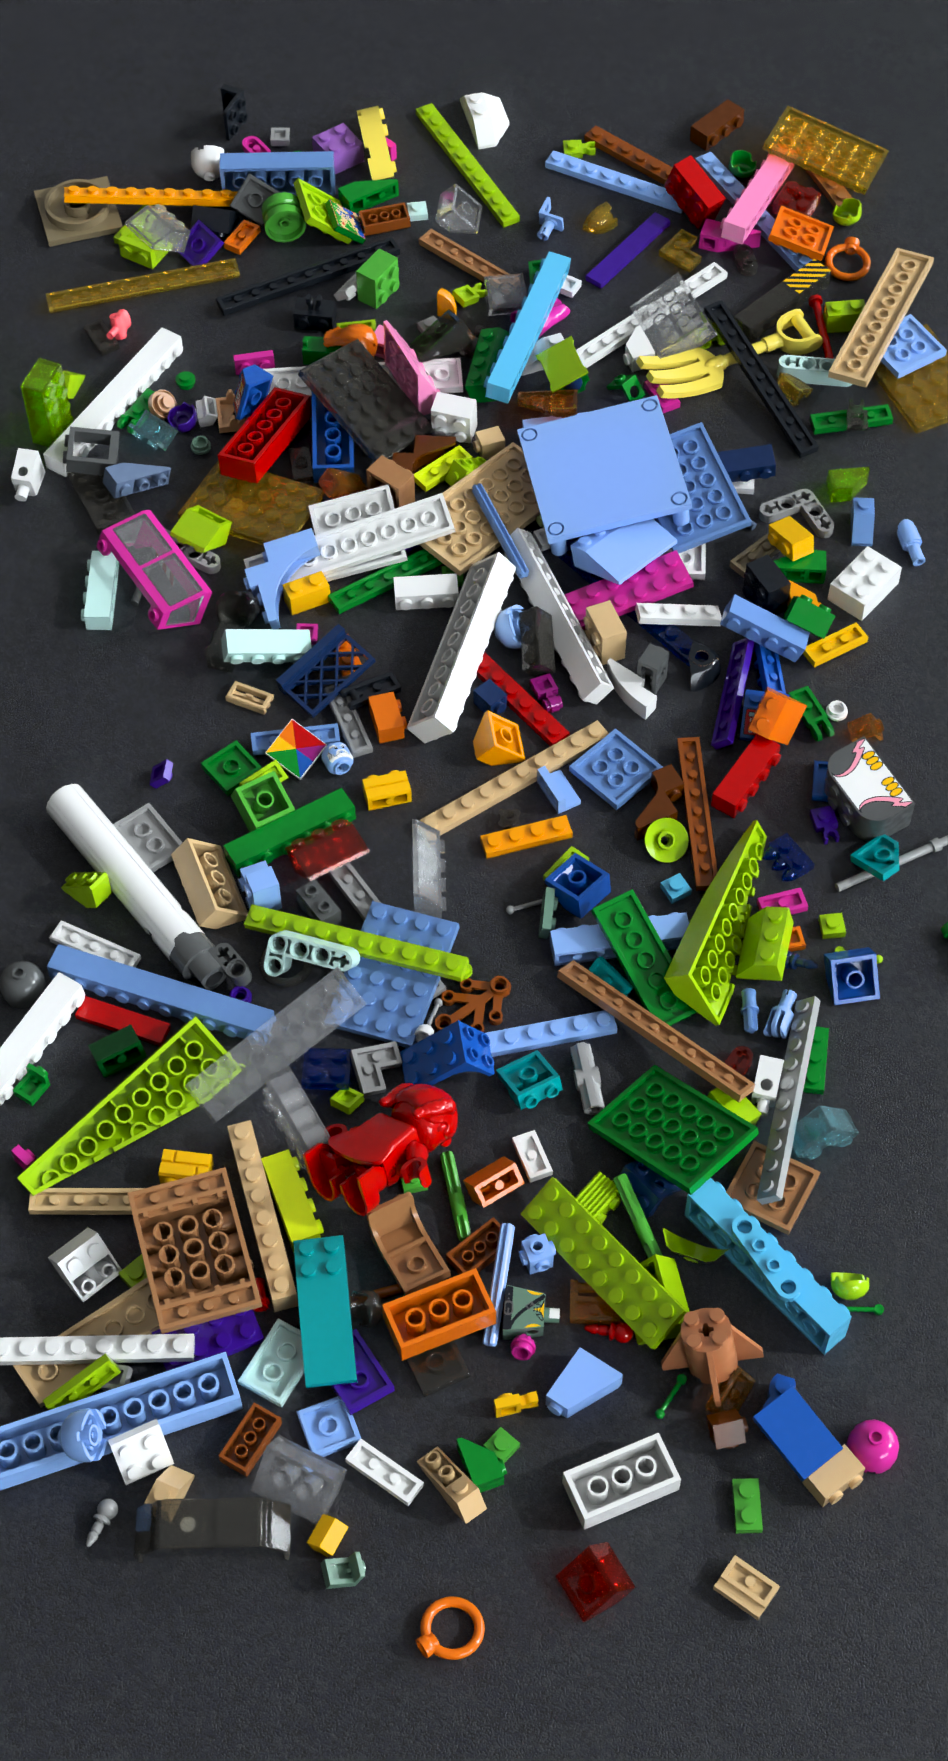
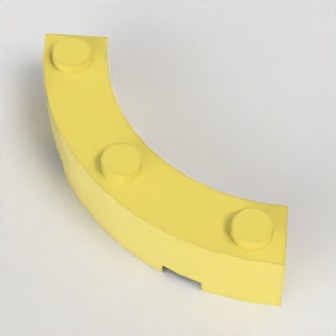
M374 106L357 110L365 149L369 148L371 156L367 160L372 180L393 178L397 169L395 161H391L385 136L389 134L387 125L382 124V120L385 119L383 108Z

